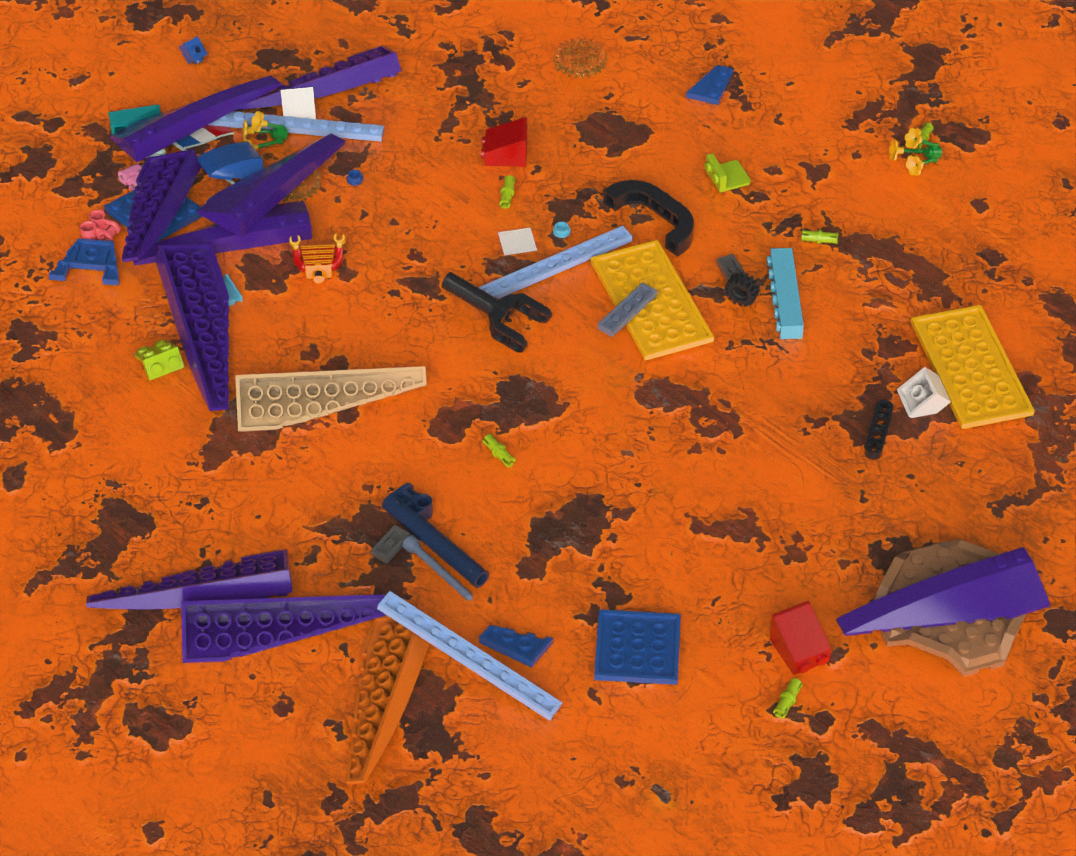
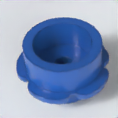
M351 170L348 172L346 179L348 184L357 186L361 184L364 177L359 170Z

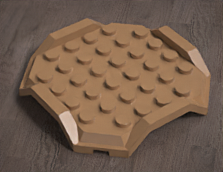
M961 539L902 552L895 556L874 600L941 573L999 555V553ZM1027 614L1011 619L996 617L992 621H987L986 619H978L973 623L959 621L954 625L926 628L912 626V629L907 630L892 628L888 632H882L881 630V636L887 647L908 644L947 659L966 677L977 674L979 670L989 667L991 670L1005 666L1013 642Z

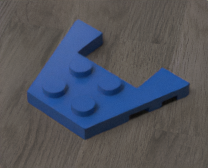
M78 238L66 252V257L56 264L55 270L49 272L50 280L66 281L70 268L104 271L102 277L103 284L118 286L120 284L113 241Z

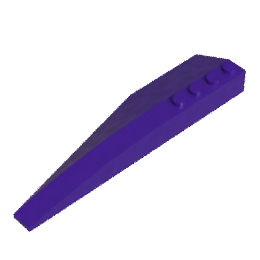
M212 243L159 245L155 261L184 352L209 411L228 410L229 294Z

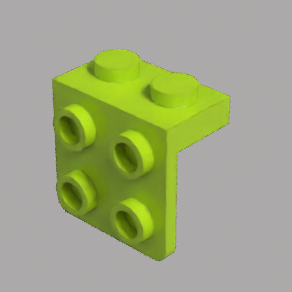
M713 153L706 155L705 171L719 193L751 183V179L739 161L734 160L719 164Z
M159 340L155 342L154 346L141 347L138 349V352L134 353L135 358L143 363L147 378L150 381L184 368L178 347L169 341Z

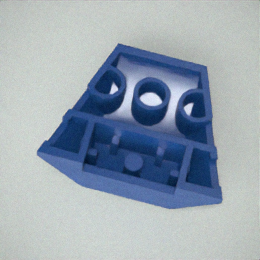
M249 142L221 146L205 152L197 158L199 164L211 178L231 181L233 178L244 179L264 169L262 157Z

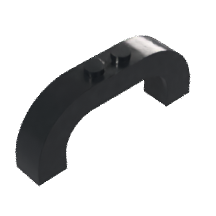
M639 180L620 181L603 190V203L615 212L628 204H642L672 224L675 229L666 234L665 248L677 257L691 246L694 232L693 216L685 206L669 196L668 193L651 183Z

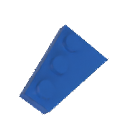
M717 65L686 92V98L719 105L733 75V68Z
M489 625L479 636V643L532 668L553 644V638H537L532 633L522 635L516 633L513 629Z

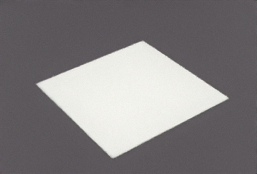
M313 87L281 90L283 116L316 119Z
M531 228L498 232L504 255L537 251Z

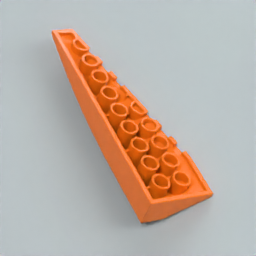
M387 615L373 619L362 648L364 660L360 662L362 674L358 678L360 690L356 694L353 718L355 727L352 728L351 734L354 738L353 744H350L351 759L348 760L345 781L348 785L365 783L378 763L406 708L430 644Z

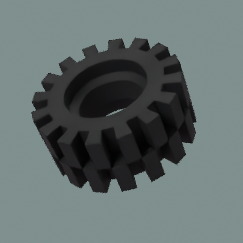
M736 272L734 275H731L725 285L724 292H726V296H729L728 299L730 301L734 300V304L739 303V306L744 304V307H746L748 304L750 306L754 303L760 292V285H757V280H753V276L748 277L749 274L745 273L743 275V272L739 274Z

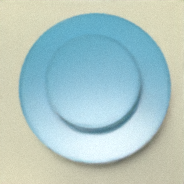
M558 222L553 227V234L556 237L565 238L571 233V229L566 222Z

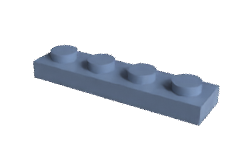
M642 282L598 323V329L613 337L657 296V290Z

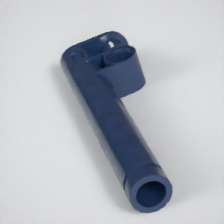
M406 483L384 499L382 503L384 510L474 587L479 588L488 580L489 572L428 521L433 515L432 498L429 495L417 493L411 483Z

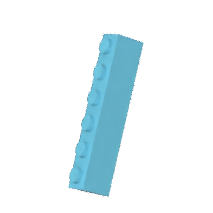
M770 248V256H767L766 261L767 267H770L768 269L769 280H772L770 282V292H774L772 294V305L776 306L774 308V319L778 320L776 321V332H779L780 339H802L804 324L792 248Z

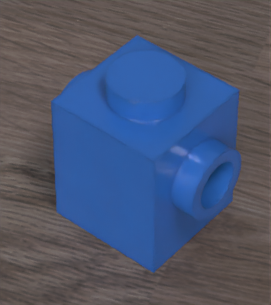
M198 36L179 46L188 65L192 62L195 65L204 60L203 57L207 55Z

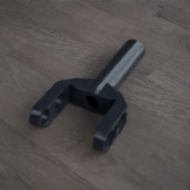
M449 272L442 282L443 289L488 314L492 338L518 353H522L528 346V343L523 335L504 325L514 312V309L539 323H547L552 317V312L549 308L524 293L510 294L504 298L497 299L452 272Z

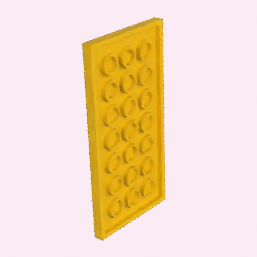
M658 240L591 257V264L615 307L642 282L657 290V296L625 325L645 361L714 342L712 332Z
M981 305L911 318V325L934 373L939 376L951 401L949 404L961 429L1034 415L1035 410Z

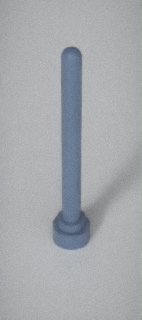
M410 535L404 540L402 547L406 551L416 553L467 601L473 599V595L420 547V542L414 535Z

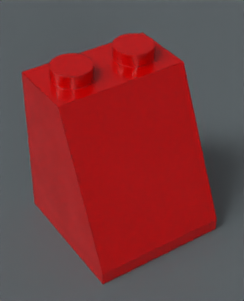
M527 117L486 129L485 137H482V147L484 148H481V159H484V166L526 167Z
M809 601L772 615L770 641L793 675L805 673L811 668L825 665L830 661V644Z

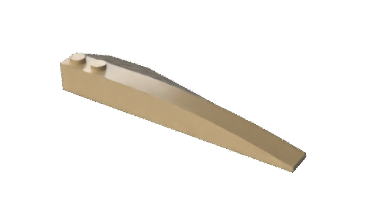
M422 366L235 375L238 432L277 430L283 428V426L295 425L426 386V368Z

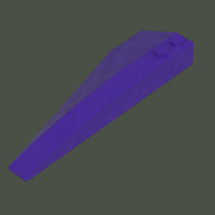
M304 201L277 204L241 237L215 223L156 242L139 260H134L133 263L134 265L156 262L159 245L212 243L214 252L222 253L289 243L290 236L292 242L298 241L297 235L300 236V241L312 239L309 213Z

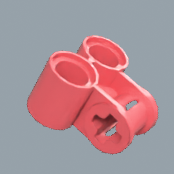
M99 209L90 212V221H85L80 225L82 239L113 241L114 235L121 231L120 226L115 221L107 220L105 212Z

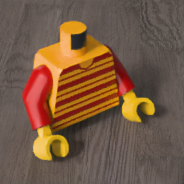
M337 233L334 235L337 247H335V244L301 246V249H299L300 236L297 235L298 242L296 243L292 242L290 236L289 243L294 249L292 253L295 266L305 273L306 278L313 279L315 283H322L324 278H331L333 271H336L343 263L344 248H342V245L346 241L344 234L340 241L337 240Z

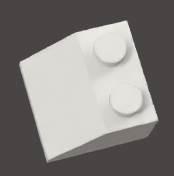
M926 367L897 389L910 418L936 414L951 402L939 376Z

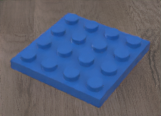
M133 190L104 206L105 213L127 228L130 226L129 217L131 206L134 204L133 196H136L135 191ZM186 197L177 214L156 242L202 218L203 216L197 213L201 207Z
M599 609L594 680L677 685L681 614Z

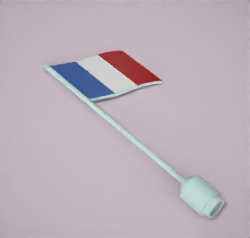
M206 125L176 141L173 145L185 151L188 148L205 144L217 138L232 135L234 132L226 126ZM226 180L232 185L236 183L233 180Z

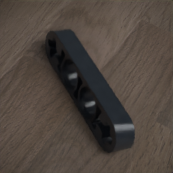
M880 400L875 407L865 445V456L871 460L879 459L883 452L893 412V404L889 400ZM883 408H886L885 414L882 413ZM882 420L885 422V424L879 425L876 423V421ZM879 434L882 438L876 439L872 435ZM873 445L876 446L875 451H872Z

